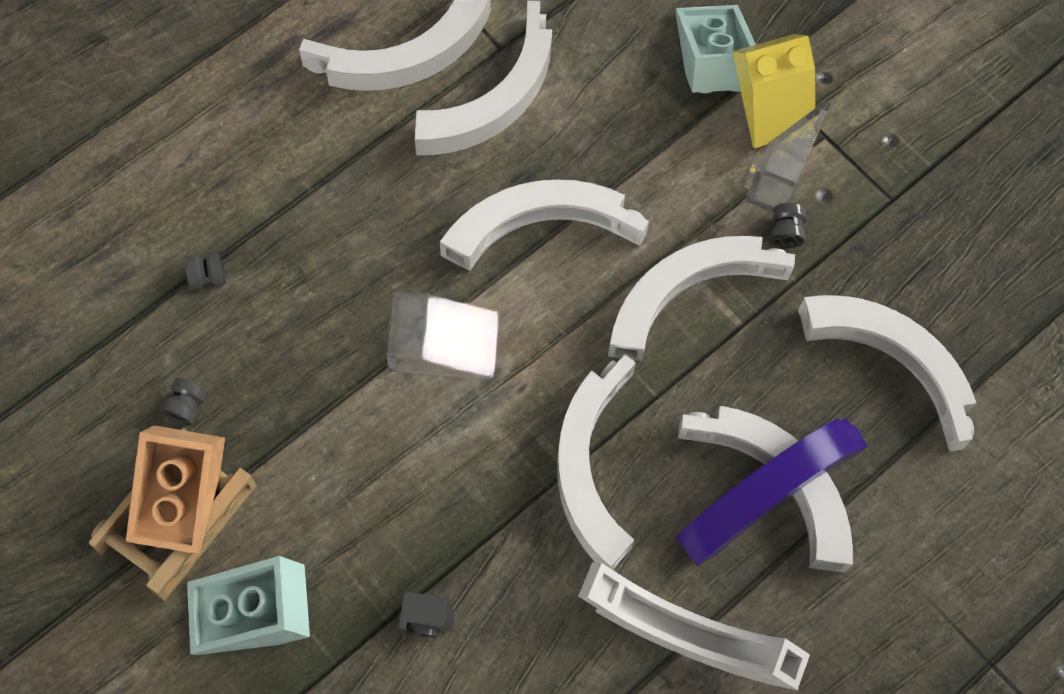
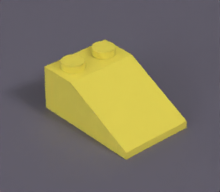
M792 34L732 51L753 148L816 131L815 66L808 35Z

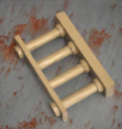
M239 468L234 475L220 472L217 484L220 493L213 501L199 554L174 550L165 562L160 561L158 563L131 542H126V539L120 534L128 525L132 490L107 520H102L94 528L89 544L102 556L109 547H112L149 574L148 579L150 581L146 586L165 602L257 485L252 476L242 468Z

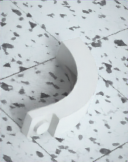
M454 0L448 11L432 28L411 41L386 49L369 51L347 50L303 39L299 48L302 66L314 73H327L329 86L360 91L385 90L413 84L443 70L468 50L487 22L491 13V0Z
M527 1V25L523 49L515 66L500 84L482 97L461 106L441 110H417L415 128L416 155L445 154L475 146L502 132L525 112L539 92L550 62L552 29H546V14H540V1Z
M541 180L507 188L473 206L447 231L440 241L441 256L471 271L480 256L493 243L509 232L531 223L558 219L587 222L607 229L640 246L646 237L649 221L635 210L624 209L625 195L610 188L576 180Z
M754 236L714 238L692 244L674 252L651 268L636 283L625 299L613 327L608 357L622 358L624 355H627L632 360L642 361L646 339L654 320L674 297L699 282L726 275H752L789 280L795 264V254L786 253L784 250L777 248L761 250L762 237Z
M836 295L804 297L798 311L806 341L821 339L855 341L879 349L892 356L915 375L930 395L938 412L949 452L963 450L971 442L974 435V426L971 418L966 416L976 404L971 387L952 355L925 328L891 308L868 300Z
M624 355L618 362L612 360L600 376L602 378L591 371L581 383L571 400L564 418L557 458L559 493L568 522L580 544L593 561L603 563L612 570L631 550L634 539L615 522L600 500L591 475L589 444L592 431L601 412L633 375L636 362L627 355Z
M724 406L719 407L715 419L702 412H691L689 415L683 414L678 431V439L727 446L748 454L763 464H766L798 442L788 432L757 415ZM826 472L797 491L793 496L800 507L808 531L810 545L809 568L845 573L853 565L851 529L839 492Z
M592 562L578 596L596 607L595 612L653 643L714 668L762 683L798 690L810 654L786 638L772 637L731 627L676 606L637 586L603 563Z

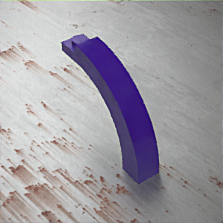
M837 418L796 442L749 475L700 514L675 538L694 563L699 566L717 556L737 537L783 501L827 471L860 454L868 445L862 439V435L857 427L850 424L846 418L841 421Z

